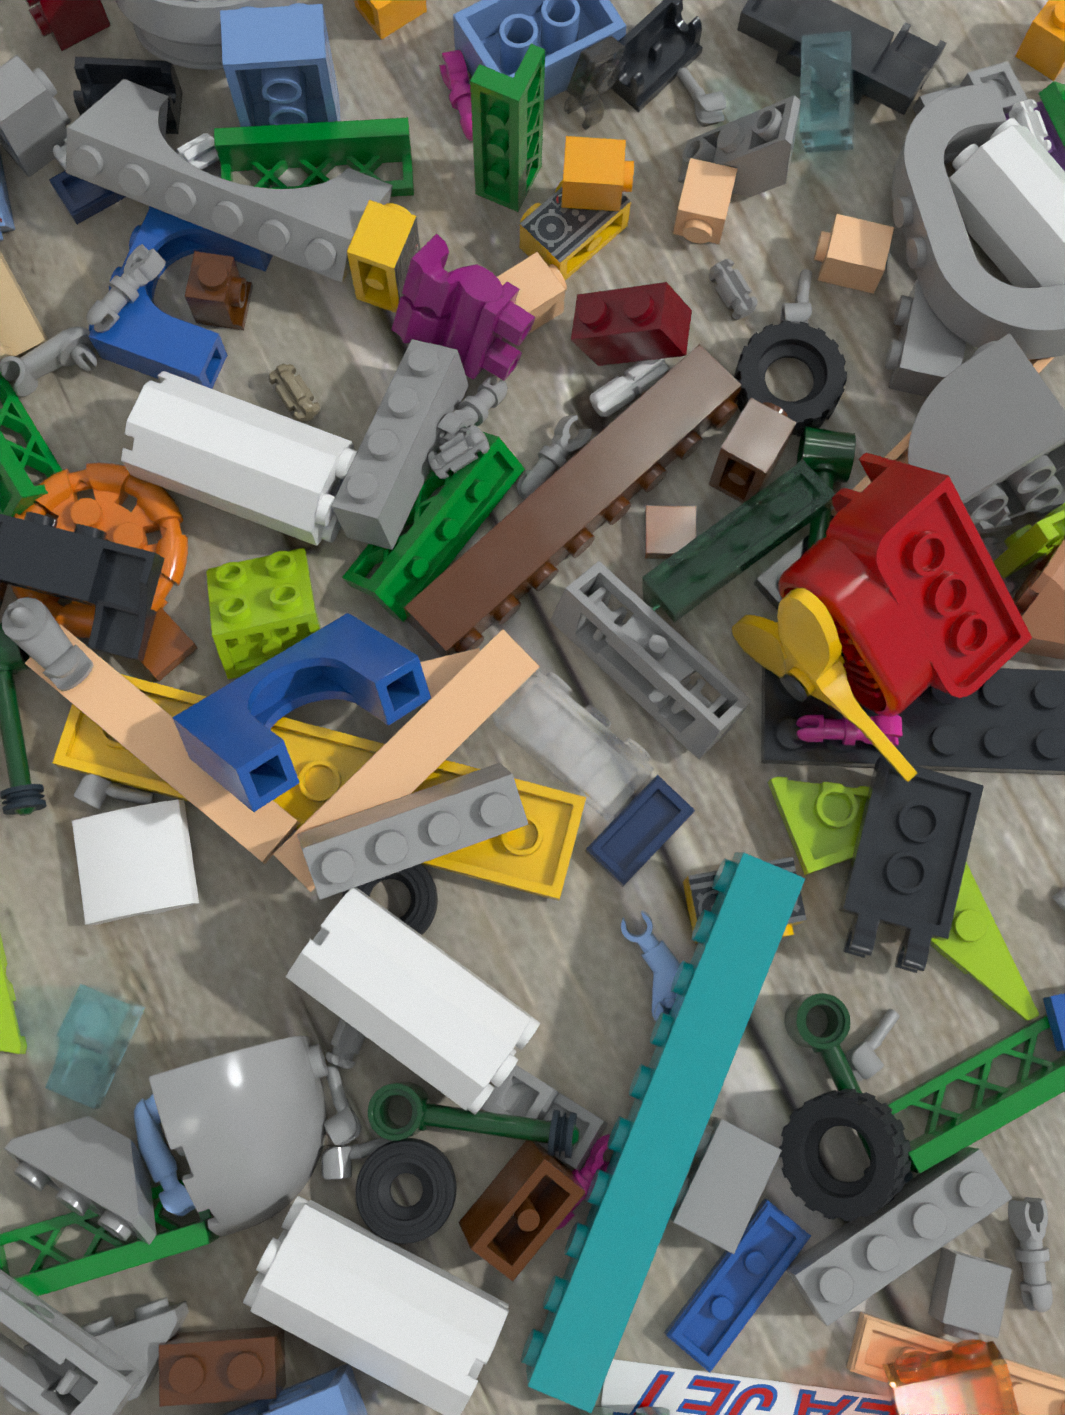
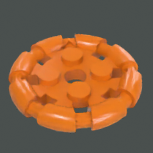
M101 462L87 463L86 469L72 473L66 468L38 484H45L48 493L36 499V503L28 507L20 515L15 514L13 517L24 520L26 512L41 515L49 513L58 520L56 528L74 532L76 524L86 525L106 532L105 540L157 553L165 559L151 609L157 612L168 604L165 600L166 596L174 585H180L185 572L188 556V537L182 535L181 532L182 514L173 498L163 487L130 475L124 465ZM93 488L95 500L91 498H81L78 500L77 492ZM128 495L137 499V504L132 512L122 507ZM160 530L162 539L158 540V543L148 545L146 533ZM11 586L17 599L25 597L38 599L48 608L59 625L61 624L75 637L90 638L96 607L74 601L62 606L57 603L60 599L59 597Z

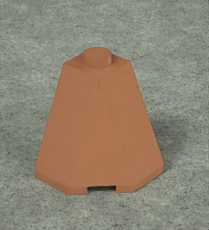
M1065 536L1036 562L1012 598L1032 636V639L1018 652L1065 660Z

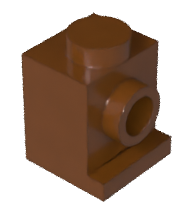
M194 251L185 299L195 322L203 325L244 330L253 289L252 282H248L244 277L240 276L234 257Z

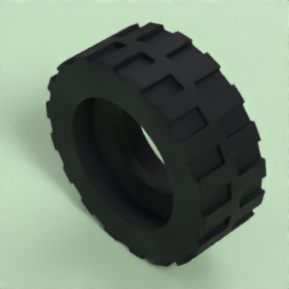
M781 321V324L773 326V324L765 326L759 334L756 332L749 339L748 345L744 346L734 374V378L742 384L737 397V406L740 412L744 410L750 398H753L760 403L769 402L779 406L787 413L788 418L797 422L791 435L801 436L804 427L820 428L825 419L829 420L845 390L843 387L847 381V371L844 369L846 361L844 355H841L838 350L839 345L834 339H829L825 335L826 332L822 329H815L810 327L809 323L801 321L800 323ZM781 358H795L805 363L813 375V388L811 392L798 401H784L775 397L769 391L765 381L766 371L773 362Z
M843 1089L841 1091H829L804 1102L802 1107L794 1110L789 1116L791 1119L789 1124L783 1127L781 1133L783 1137L782 1145L779 1146V1149L782 1150L779 1157H782L783 1161L781 1169L784 1178H787L792 1186L790 1188L796 1197L799 1196L806 1203L804 1206L813 1212L818 1211L823 1214V1217L831 1220L843 1218V1221H854L861 1216L865 1218L875 1213L892 1201L895 1194L902 1190L906 1183L904 1181L905 1175L910 1172L911 1161H908V1152L911 1151L910 1142L905 1138L903 1132L905 1128L901 1120H897L891 1113L893 1110L886 1103L881 1104L875 1099L876 1096L867 1092L861 1094L856 1092V1089ZM832 1127H850L858 1131L868 1143L871 1162L868 1171L861 1179L852 1182L841 1181L830 1175L824 1168L819 1155V1145L823 1135Z

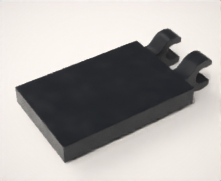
M880 756L875 763L839 911L854 915L846 936L843 952L865 958L866 955L871 956L880 922L906 930L896 956L895 967L917 973V971L923 972L928 960L931 938L941 941L949 938L984 785L915 765L911 766L916 770L917 774L907 782L885 757Z

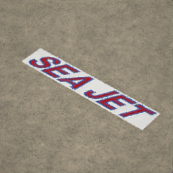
M613 1359L605 1378L601 1407L612 1409L613 1415H636V1409L641 1407L667 1408L670 1410V1415H965L966 1413L965 1408L950 1404Z

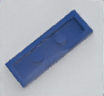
M764 1198L752 1214L735 1253L732 1254L725 1250L665 1330V1335L710 1373L810 1239L811 1235Z

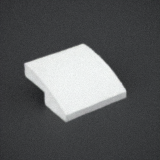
M177 799L140 805L72 821L85 925H99L140 914H157L199 903L184 800Z

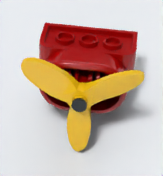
M866 452L858 460L871 483L861 492L841 488L832 497V504L837 514L829 524L826 537L817 541L780 576L778 587L782 600L778 606V622L756 615H744L732 626V634L745 653L780 677L785 689L795 699L803 702L807 696L812 695L835 708L859 728L895 770L909 782L917 774L916 770L870 719L860 704L878 715L893 717L903 712L929 686L954 697H967L977 691L1032 639V636L949 475Z

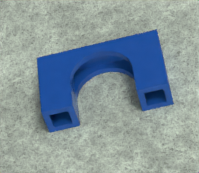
M149 206L142 225H137L131 234L129 252L122 267L118 266L114 270L110 281L115 275L119 277L123 275L128 257L141 244L148 250L154 248L166 261L165 266L152 281L139 287L137 290L139 297L133 304L130 302L126 303L118 313L120 318L112 328L100 333L94 330V325H89L90 334L88 337L102 359L159 379L157 375L165 371L212 389L228 356L219 333L172 317L154 305V294L158 280L171 264L185 256L194 254V251L231 256L237 262L265 272L273 255Z
M346 613L172 717L189 758L251 811L255 812L300 783L284 740L270 730L279 719L289 712L312 702L339 699L361 706L389 726L430 700L431 696L418 655L353 615Z

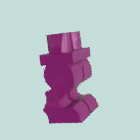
M436 233L411 258L402 290L403 295L400 297L391 330L401 337L403 343H410L414 339L457 349L465 375L473 380L485 369L505 381L517 367L522 352L502 341V337L519 346L530 332L535 316L515 304L519 288L509 282L502 285L500 280L486 268L475 264L450 272L444 270L449 249L446 242Z

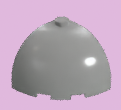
M1009 333L998 341H991L979 347L969 360L950 372L930 393L923 403L911 431L908 464L949 475L979 534L1009 529L1013 525L1010 520L1011 518L1028 512H1034L1037 518H1040L1065 503V410Z
M294 1036L271 1041L149 1076L154 1100L170 1150L176 1148L180 1156L185 1155L191 1169L190 1174L184 1175L182 1179L197 1212L210 1209L214 1218L208 1219V1227L220 1237L251 1228L275 1216L302 1191L318 1164L326 1135L323 1123L327 1120L326 1101L320 1077L327 1076L328 1070L320 1044L311 1046L309 1036Z

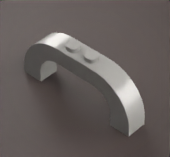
M993 82L950 90L933 99L916 115L910 125L892 174L893 218L895 225L898 228H902L907 243L906 257L908 265L911 269L916 270L923 294L936 316L948 329L969 344L979 348L988 342L998 341L1010 333L1028 359L1063 356L1065 354V284L1039 288H1021L1003 283L990 275L975 256L945 169V164L953 161L968 146L976 144L980 147L989 141L994 131L1007 121Z

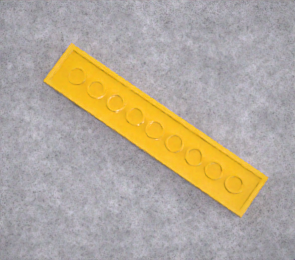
M121 674L172 717L206 698V696ZM74 704L71 705L52 762L54 765L188 801ZM282 717L270 730L284 740L300 783L273 801L300 823L295 828L297 831L385 744ZM445 760L412 793L480 769ZM514 778L529 825L421 863L426 866L559 901L586 797Z

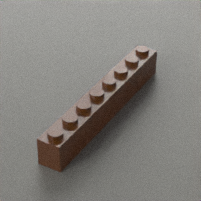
M699 344L404 607L407 621L441 657L477 649L484 640L482 633L495 621L499 625L507 622L520 609L522 603L519 600L532 588L540 591L546 587L559 572L556 566L569 554L573 558L580 556L595 540L593 533L605 522L613 525L619 521L630 509L632 503L629 500L641 489L646 493L653 490L666 476L668 471L665 468L677 457L683 461L693 454L702 443L703 438L701 435L712 425L717 429L725 425L738 410V406L735 403L742 384Z

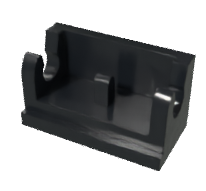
M663 0L608 51L605 84L637 112H640L677 77V72L681 68L689 66L702 53L703 47L699 45L702 33L701 20L696 16L689 24L685 23L681 15L683 11L682 0Z
M75 57L74 70L80 82L81 91L73 90V97L80 116L118 83L126 79L169 96L166 134H179L183 92L172 63L160 60Z

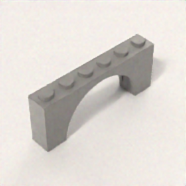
M126 79L118 83L67 127L66 173L339 282H343L350 273L347 250L368 201L372 200L383 205L390 201L393 185L347 168L343 173L327 182L296 189L253 187L211 175L184 160L165 141L169 96Z

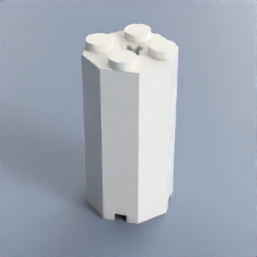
M1010 118L994 131L989 141L980 147L976 144L968 146L954 159L952 166L956 172L949 177V181L967 232L1013 286L1039 288L1065 284V171L1026 126H1020L1014 118Z
M165 371L157 375L161 383L150 380L144 384L126 422L125 435L133 437L134 443L132 451L123 448L121 461L130 475L316 546L322 539L330 543L334 542L341 525L331 505L357 453L354 450L352 441Z
M357 887L350 889L321 924L322 928L313 941L310 939L289 970L286 978L464 1110H469L475 1115L494 1089L489 1082L500 1087L518 1061L514 1056L516 1050L513 1048L516 1046L522 1050L539 1027L540 1022Z
M297 1196L283 1222V1232L278 1240L273 1238L266 1248L256 1269L258 1274L251 1284L243 1303L251 1307L250 1311L433 1410L443 1415H461L478 1383L476 1379L483 1365L487 1364L509 1312V1304L394 1243L379 1237L375 1233L322 1205Z

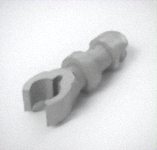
M143 244L139 245L128 257L123 275L121 277L115 275L109 282L110 291L101 301L97 300L89 309L86 320L89 325H94L95 331L103 333L112 328L120 318L118 313L126 303L130 302L133 304L139 297L137 292L139 287L152 281L162 271L166 261L154 248L148 250Z
M490 376L478 387L475 396H467L459 404V410L445 415L437 427L447 431V434L440 438L439 443L443 445L462 432L468 435L471 433L468 429L469 427L480 426L488 418V410L497 407L507 395V383L503 380L497 383V378Z
M578 415L564 416L558 422L554 430L552 444L550 446L544 445L538 452L539 461L532 470H526L517 484V492L521 498L526 499L567 462L565 459L567 455H570L576 448L582 447L589 440L592 429H579L577 437L569 439L571 437L569 428L574 421L578 420Z
M1025 1197L1024 1201L1010 1200L1008 1204L1009 1222L1020 1241V1246L1015 1248L1016 1261L1022 1262L1024 1281L1020 1283L1022 1301L1024 1306L1030 1311L1046 1312L1053 1303L1052 1285L1050 1281H1047L1045 1262L1050 1261L1049 1248L1043 1246L1042 1242L1048 1223L1047 1206L1042 1198Z

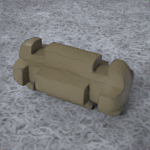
M280 364L269 374L270 384H277L275 391L289 412L294 410L295 413L292 416L294 420L304 423L311 421L320 412L319 403H312L314 400L313 394L300 375L294 376L296 368L291 364Z

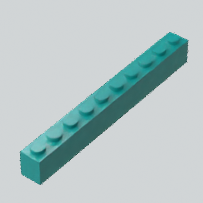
M735 852L732 861L724 858L721 862L712 885V889L719 891L711 912L705 909L701 912L692 933V940L698 942L691 962L688 963L683 960L674 976L671 992L676 993L677 996L670 1014L662 1012L653 1028L650 1044L655 1045L656 1048L648 1067L640 1064L633 1077L629 1096L635 1098L629 1115L627 1119L619 1116L610 1134L607 1148L614 1152L606 1172L597 1169L590 1183L586 1196V1201L592 1204L584 1224L579 1222L574 1224L569 1235L564 1255L571 1258L563 1278L554 1275L547 1289L543 1309L549 1312L541 1331L534 1328L531 1330L524 1346L521 1363L527 1365L528 1387L592 1413L806 878L744 852Z

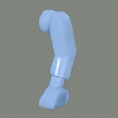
M641 911L642 917L647 923L645 932L640 935L630 933L624 917L621 922V931L626 939L636 942L643 951L641 956L653 972L651 1011L654 1020L657 1021L662 1012L670 1014L677 994L671 992V986L680 963L663 940H657L652 933L653 924L651 917L645 911Z
M152 1094L147 1100L142 1098L134 1109L139 1151L154 1183L159 1181L164 1190L159 1193L163 1207L172 1214L184 1216L194 1210L195 1206L186 1188L178 1181L177 1164L165 1143L159 1124L161 1120Z

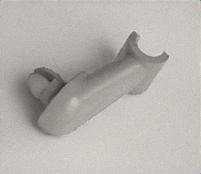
M77 326L67 328L21 358L8 356L1 359L0 373L8 381L16 380L14 390L19 396L24 397L36 390L38 378L62 366L77 364L81 369L91 371L86 362L90 360L96 367L97 359L93 353L95 347L88 337L90 331L87 328Z
M25 597L8 605L2 617V628L5 634L45 669L42 673L61 691L70 690L80 684L90 674L93 662L76 644L72 645L55 618L42 602L36 598Z

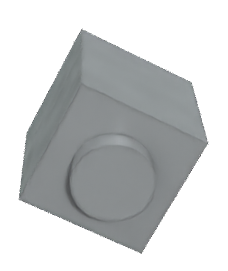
M942 1247L928 1314L945 1323L943 1333L974 1343H977L979 1333L998 1338L1012 1269L994 1261Z

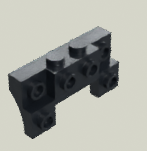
M748 0L741 11L737 28L738 31L777 50L776 63L785 67L791 74L804 77L826 88L832 95L838 98H845L857 105L865 95L903 115L907 112L919 89L921 90L947 44L940 40L938 45L935 46L909 32L911 25L906 22L891 43L895 32L831 0Z
M26 512L24 520L0 514V610L8 585L96 607L94 621L87 647L143 662L157 613L151 609L165 558L155 552L105 540L106 532L86 525L76 524L74 532L56 528L58 520L38 513Z

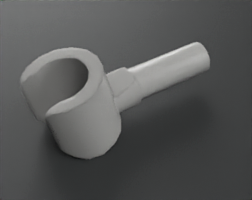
M686 67L681 68L677 72V76L694 100L697 122L707 125L724 121L725 118L722 110L726 108V100L723 92L705 94L703 88L699 86Z
M804 269L801 271L795 303L782 304L780 322L791 321V323H800L801 321L808 323L812 313V306L809 303L808 297L813 275L811 270Z
M90 774L82 778L74 793V797L100 809L107 795L115 799L146 805L152 804L154 793L120 787V785L113 784L97 775Z
M888 1009L873 1032L864 1041L851 1048L845 1054L857 1081L869 1079L883 1068L884 1064L874 1050L882 1044L884 1038L899 1019L900 1015L896 1011Z
M332 1065L327 1067L328 1075L326 1077L333 1104L338 1113L323 1124L333 1143L342 1147L359 1136L362 1126L359 1118L349 1106L338 1066Z
M380 1137L362 1144L327 1148L321 1157L323 1178L328 1180L352 1177L351 1159H361L370 1156L375 1150L391 1142V1140Z

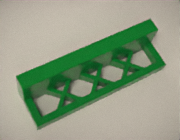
M530 44L513 78L479 64L470 80L475 194L516 212H519L542 167L545 49L534 44Z
M408 117L214 128V143L221 164L222 179L233 182V172L254 171L262 178L254 187L296 189L329 181L330 179L326 175L335 166L348 165L355 171L381 180L374 174V171L382 163L402 162L403 180L383 182L393 185L390 197L414 196L412 149ZM288 168H301L310 175L300 186L287 187L278 179Z
M0 373V401L2 403L0 408V427L3 425L21 434L26 443L25 448L7 440L0 430V514L13 517L15 514L20 515L24 510L36 503V499L48 493L45 484L33 485L24 470L25 465L44 473L47 478L62 471V468L10 383Z
M483 432L489 442V451L483 454L480 450L476 453L479 458L455 473L449 470L447 472L449 477L446 479H440L430 468L403 529L414 523L406 534L398 537L393 550L368 544L342 578L351 587L372 596L393 618L405 622L407 617L404 607L447 569L525 470L499 436ZM445 485L436 496L429 498L437 488ZM383 561L370 579L365 578L376 564Z
M1047 1014L886 1103L893 1110L891 1112L893 1115L910 1105L930 1111L924 1134L910 1141L911 1151L908 1152V1161H911V1171L921 1173L1065 1092V1055L1052 1062L1033 1056L1038 1034L1050 1028ZM1025 1042L1023 1053L1012 1050V1048ZM1001 1054L1021 1060L1016 1082L1006 1088L987 1082L992 1059ZM1031 1063L1042 1066V1068L1029 1074ZM980 1067L977 1079L966 1075ZM955 1080L976 1085L970 1108L960 1114L941 1108L946 1085ZM985 1089L997 1092L983 1100ZM934 1092L932 1104L919 1101ZM939 1114L951 1118L937 1126Z
M182 1179L178 1180L185 1187ZM161 1185L151 1188L152 1200L159 1198V1193L164 1191ZM160 1200L154 1209L155 1224L158 1223L168 1230L156 1233L157 1235L150 1245L139 1238L126 1242L118 1239L102 1226L89 1220L100 1215L88 1209L83 1216L71 1212L0 1234V1269L10 1276L4 1250L5 1244L23 1240L40 1250L41 1253L28 1273L12 1278L35 1295L41 1296L210 1244L217 1240L219 1236L208 1227V1219L214 1218L210 1209L198 1212L199 1221L180 1226L161 1215L164 1207ZM74 1223L95 1234L84 1256L72 1258L54 1247L65 1227ZM53 1230L47 1242L35 1236ZM102 1240L114 1245L113 1247L96 1252ZM49 1256L60 1262L42 1268Z

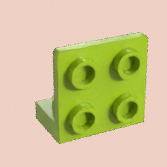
M305 549L278 551L271 555L245 561L228 562L221 566L209 568L206 571L212 637L228 680L243 676L321 629L315 607Z

